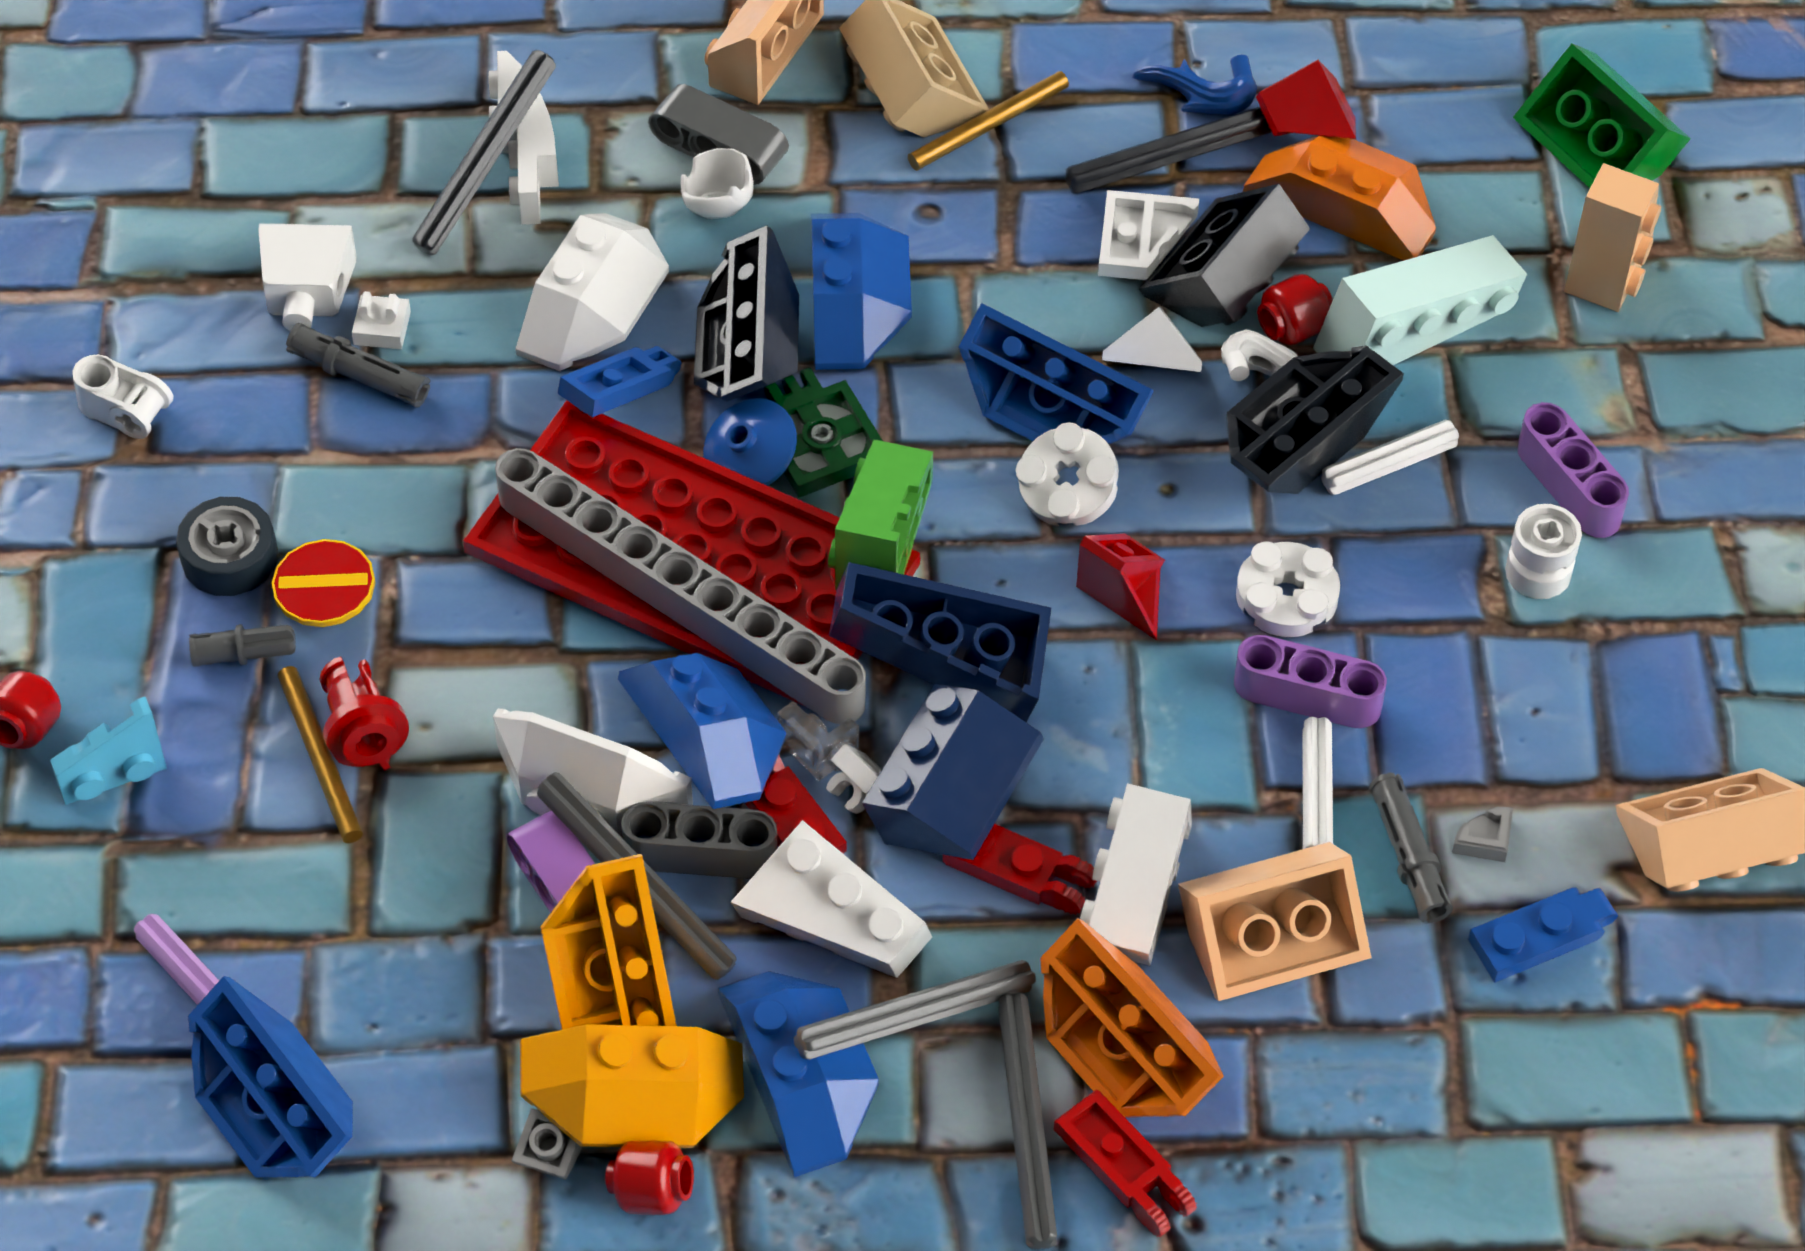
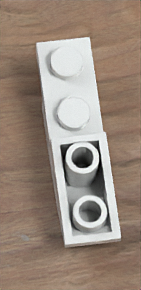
M497 51V70L489 71L490 99H498V104L522 68L521 64L508 51ZM539 93L501 152L509 153L510 169H518V176L509 177L510 205L520 206L521 225L541 224L540 187H559L554 132L550 115L543 97ZM489 106V118L497 106Z

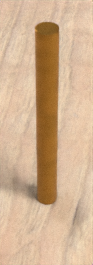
M1058 71L909 153L908 161L911 167L916 171L1068 88L1069 82L1066 75L1062 71Z
M294 666L285 667L278 672L277 676L341 838L344 843H354L362 838L363 832L331 752L325 743L323 732L299 672Z

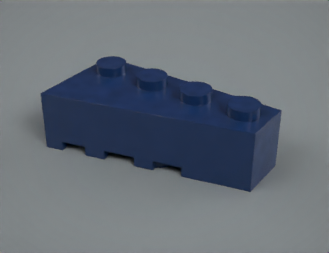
M848 562L836 591L829 636L932 684L979 690L1027 723L1039 700L1051 607Z

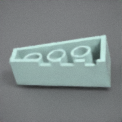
M1492 235L1342 278L1313 349L1317 353L1351 351L1353 347L1366 345L1389 363L1395 365L1510 310L1518 300V293L1527 273Z

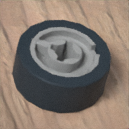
M217 497L207 500L190 510L178 526L176 545L186 578L201 591L215 596H235L252 591L268 579L276 566L278 548L274 529L269 515L255 502L241 497Z

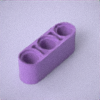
M1547 402L1533 404L1524 415L1517 445L1521 460L1559 505L1576 517L1584 533L1595 538L1612 536L1619 530L1629 496L1628 485L1561 407Z
M1267 635L1250 636L1242 641L1238 648L1234 687L1242 698L1250 702L1309 717H1326L1332 723L1352 728L1369 727L1376 723L1381 715L1387 678L1384 671L1370 661ZM1355 693H1361L1366 696L1357 695Z
M552 811L506 833V840L515 861L550 913L585 867L595 864L578 838Z

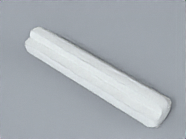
M1443 420L1325 467L1322 470V483L1329 494H1340L1456 447L1459 438L1458 430L1450 420Z
M1308 717L1305 719L1304 728L1302 729L1303 849L1327 842L1333 844L1332 723L1326 717Z

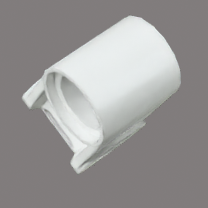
M99 354L89 355L79 360L74 366L73 381L78 406L82 414L119 429L132 438L144 439L151 432L150 423L160 409H166L173 401L172 391L162 380L152 374L139 372L113 361L107 356Z

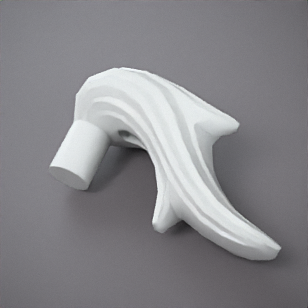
M1247 329L1230 335L1221 348L1223 364H1226L1230 377L1234 381L1245 380L1249 376V370L1259 371L1272 376L1292 358L1298 357L1297 353Z

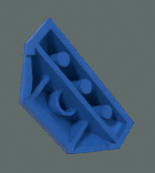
M861 213L811 214L815 370L864 369L874 359V354L883 348L912 318L909 236Z
M983 303L980 304L959 345L961 356L966 363L970 381L983 416L1031 441H1034L1049 430L1056 429L1063 423L1070 422L1077 424L1080 428L1089 429L1097 433L1108 444L1131 436L1154 392L1153 389Z
M694 653L651 661L619 671L618 680L687 775L691 777L692 782L712 809L760 800L766 782L785 742L787 732L737 668L702 654Z
M771 971L719 987L718 995L736 1039L742 1043L743 1056L793 1177L847 1160L853 1146V1141L879 1086V1078L864 1043L813 1059H803L794 1045V1037L797 1035L799 1027L850 1012L840 988Z
M223 976L188 1015L189 1032L193 1033L191 1058L195 1098L255 1178L316 1177L352 1138L353 1101L292 1022L232 978Z

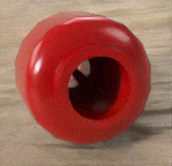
M1296 274L1270 286L1263 292L1261 304L1257 310L1260 326L1264 333L1272 340H1278L1284 345L1292 346L1319 334L1332 304V295L1323 283H1317L1309 275Z
M17 671L9 673L0 681L1 746L11 749L35 747L59 719L62 708L59 695L47 679L31 672Z
M647 1140L626 1142L618 1151L616 1160H610L607 1165L605 1174L606 1188L610 1194L615 1195L619 1207L628 1214H671L678 1210L682 1201H687L691 1196L694 1184L693 1164L690 1157L683 1155L681 1148L672 1141Z

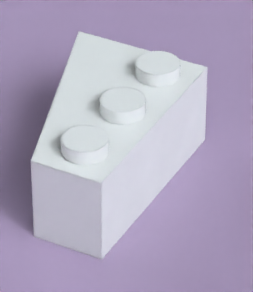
M1127 783L1123 799L1114 797L1110 807L1106 826L1107 829L1114 830L1109 850L1100 848L1096 858L1092 880L1100 881L1096 900L1086 899L1080 919L1133 962L1150 966L1167 911V900L1171 885L1176 880L1180 867L1178 859L1184 839H1188L1192 827L1191 799Z
M803 820L730 902L741 918L754 923H762L785 932L790 937L833 951L834 954L896 978L932 938L926 923Z

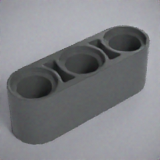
M678 84L648 119L650 130L661 142L693 158L699 153L716 148L735 149L747 155L751 167L753 185L763 182L789 149L787 138L776 126L685 84Z
M640 802L630 806L624 812L621 820L623 839L637 854H642L643 860L654 872L751 879L778 849L776 823L770 815L759 810L726 807L712 809L711 806ZM644 834L655 835L654 837L648 839L638 838L639 836ZM697 838L708 839V841L702 843L692 842V840ZM750 842L762 843V845L756 847L746 846L745 844Z

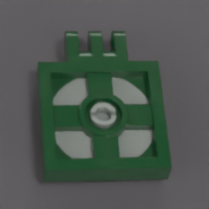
M810 367L799 371L800 379L804 386L802 388L792 374L781 379L786 394L781 393L775 382L763 387L767 399L783 407L793 419L796 427V450L784 474L798 498L854 477L860 457L866 458L873 440L883 441L847 381L843 380L823 388Z

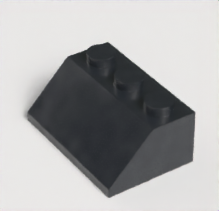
M1280 184L1216 198L1141 285L1139 290L1144 297L1200 327L1220 323L1231 325L1247 313V304L1251 299L1272 283L1274 279L1272 274L1281 263L1289 260L1299 250L1298 243L1310 230V227Z

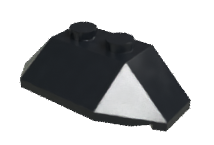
M768 225L727 242L721 255L725 259L712 274L697 306L694 385L698 389L726 402L774 383L798 371L800 295L775 234Z
M1366 345L1353 347L1351 351H1329L1292 358L1227 412L1226 424L1231 464L1268 492L1298 494L1320 476L1325 467L1334 464L1365 438L1402 382L1404 373Z

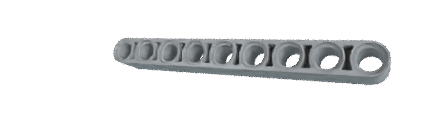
M515 448L500 455L495 466L498 496L501 506L508 513L826 720L835 724H848L862 716L866 703V672L863 665L855 658L536 453L527 449ZM838 689H847V691H836V690H838Z

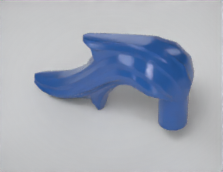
M1242 54L1231 58L1230 64L1234 79L1224 82L1207 81L1197 76L1190 69L1185 59L1182 61L1181 67L1178 68L1162 65L1148 66L1137 70L1132 76L1136 80L1160 83L1182 93L1189 101L1181 108L1183 112L1233 114L1241 112L1251 106L1257 90L1249 58L1247 55Z

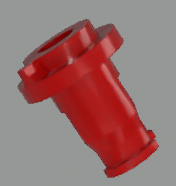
M342 657L334 658L324 666L319 678L323 691L328 693L327 702L332 713L323 729L325 743L335 759L343 765L365 767L380 764L384 771L391 768L389 764L391 756L403 746L409 734V723L406 714L398 702L380 695L377 684L371 679L372 672L369 663L365 659L361 660L358 664L359 677L351 683Z

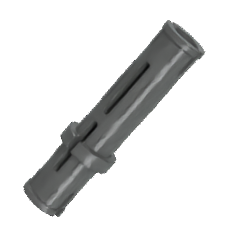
M297 323L288 335L286 346H288L286 348L287 352L315 362L322 366L324 372L336 376L341 374L387 395L401 399L416 408L420 407L427 398L430 390L429 383L431 382L428 377L410 372L396 364L359 350L351 345L350 340L342 336L333 338L317 332L302 323Z
M1394 773L1382 774L1370 783L1369 789L1378 806L1390 842L1399 862L1397 873L1401 882L1408 885L1420 920L1422 922L1427 920L1428 923L1438 922L1445 919L1453 911L1452 903L1448 898L1447 892H1445L1439 875L1441 864L1436 854L1431 853L1426 844L1424 834L1408 798L1401 775L1397 774L1395 776Z

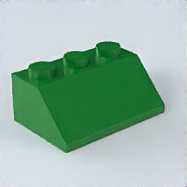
M1573 43L1570 44L1513 116L1523 128L1589 188H1591L1603 163L1653 181L1662 175L1691 139L1596 53Z

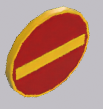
M330 539L307 542L288 552L276 566L272 579L275 603L285 616L302 625L315 627L342 624L358 615L372 599L376 584L372 563L361 549L345 541Z

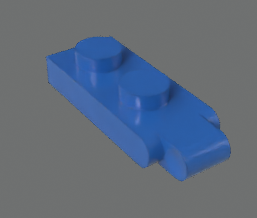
M659 346L645 351L639 347H634L561 376L557 394L575 405L581 412L594 417L669 386L674 376L680 371L682 363Z
M1573 887L1470 929L1468 941L1492 980L1496 983L1597 941L1605 933L1603 927L1613 923L1617 919L1618 914L1601 888L1581 894L1576 887Z

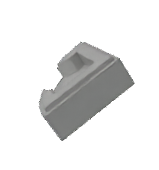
M1490 808L1486 810L1485 814L1473 818L1468 823H1464L1457 832L1452 853L1505 862L1508 852L1513 808Z

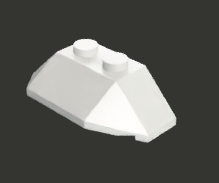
M606 213L580 215L535 282L517 342L516 355L561 371L572 366L573 361L593 356L625 341L669 273V265L648 228Z
M498 708L493 716L497 746L520 801L539 815H543L551 810L538 797V786L544 779L555 772L560 773L621 837H623L621 824L623 814L632 805L640 802L693 805L691 777L677 771L673 773L661 762L633 748L533 712L516 710L510 712L506 709Z

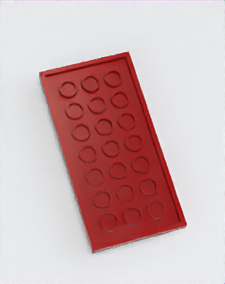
M567 400L530 449V451L547 460L856 660L863 653V651L829 636L837 590H835V569L828 568V558L831 544L835 537V528L840 517L607 415L599 414L591 417L581 412ZM498 494L463 540L464 553L685 653H699L735 667L747 681L803 705L508 513L501 506ZM911 550L904 575H914L920 566V552Z

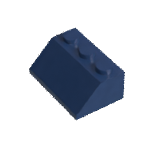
M934 684L862 804L884 844L974 860L1044 738L1040 731L979 690Z

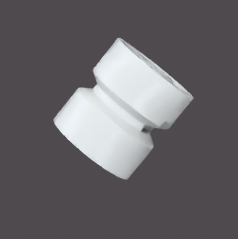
M1553 504L1534 505L1525 509L1518 516L1505 567L1507 579L1515 590L1524 596L1534 599H1549L1560 595L1568 587L1582 537L1581 525L1576 517L1565 508Z

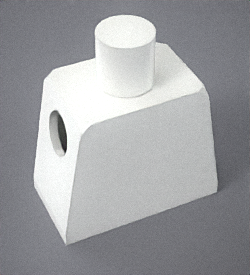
M259 224L262 280L268 312L272 315H283L282 324L290 331L297 323H302L311 328L313 316H334L337 314L357 259L352 226Z

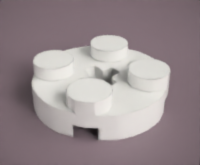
M1063 423L1056 429L1049 430L1037 437L1025 450L1016 466L1020 493L1028 508L1040 520L1052 525L1059 526L1057 523H1074L1075 526L1094 521L1108 510L1115 500L1118 490L1116 484L1119 468L1111 447L1100 435L1089 429L1080 428L1075 423ZM1073 466L1079 468L1076 472L1079 481L1072 486L1068 482H1064L1060 486L1056 484V481L1060 478L1059 472L1063 468H1071Z
M1265 541L1256 544L1251 551V555L1243 562L1239 570L1236 587L1238 606L1243 614L1245 608L1247 613L1255 618L1254 625L1266 633L1281 637H1299L1313 632V626L1322 623L1325 619L1326 624L1333 617L1337 608L1340 580L1338 573L1332 565V556L1322 548H1312L1294 542L1272 543ZM1291 583L1299 589L1293 591V596L1283 595L1282 588L1277 585Z

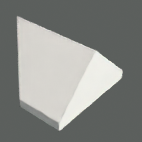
M1161 307L1155 309L1104 349L1102 356L1103 361L1201 372L1202 360Z

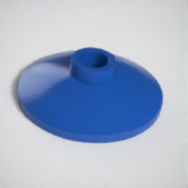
M757 398L736 403L726 409L710 427L704 442L703 458L768 486L785 472L792 461L797 445V431L794 421L783 407L771 400ZM747 435L745 441L739 444L740 440Z

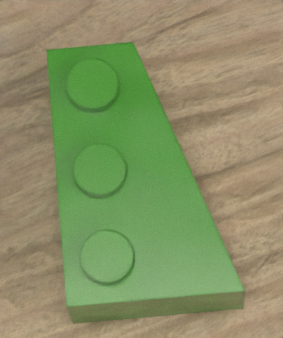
M873 440L866 458L860 457L855 471L854 486L850 496L845 501L829 552L828 568L835 569V590L839 586L848 562L900 574L905 573L932 485L933 451Z

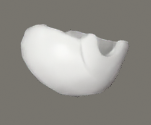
M716 148L699 153L693 158L690 175L688 177L686 174L681 175V194L684 204L693 213L708 219L727 218L735 215L750 201L753 195V177L747 155L735 149Z

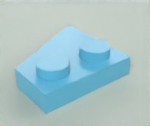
M146 697L139 698L131 703L130 706L134 715L113 730L110 729L109 725L102 723L89 732L81 742L69 746L50 760L65 805L78 800L95 798L103 791L131 781L145 780L154 773L167 769L153 714Z

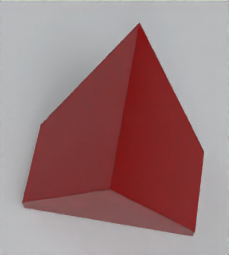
M1319 59L1265 88L1256 96L1274 137L1299 133L1356 139L1355 116L1337 79Z
M1125 533L1084 536L1079 544L1076 587L1157 640L1160 570L1165 559Z

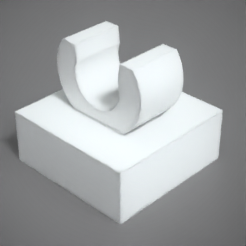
M364 291L360 296L352 329L353 344L402 349L411 313L409 299H400L396 294H389V297L371 296L370 292Z
M844 744L831 759L843 772L835 774L829 780L826 789L830 793L839 796L846 787L852 785L854 788L853 796L844 807L858 814L865 809L862 802L882 769L865 753Z

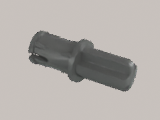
M240 624L236 625L235 630L189 635V649L193 667L237 661L242 666L247 665L248 659L292 655L296 649L295 633L289 625L244 629L243 625Z

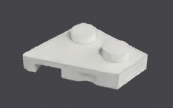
M1107 190L1098 276L1147 280L1197 218L1199 199Z

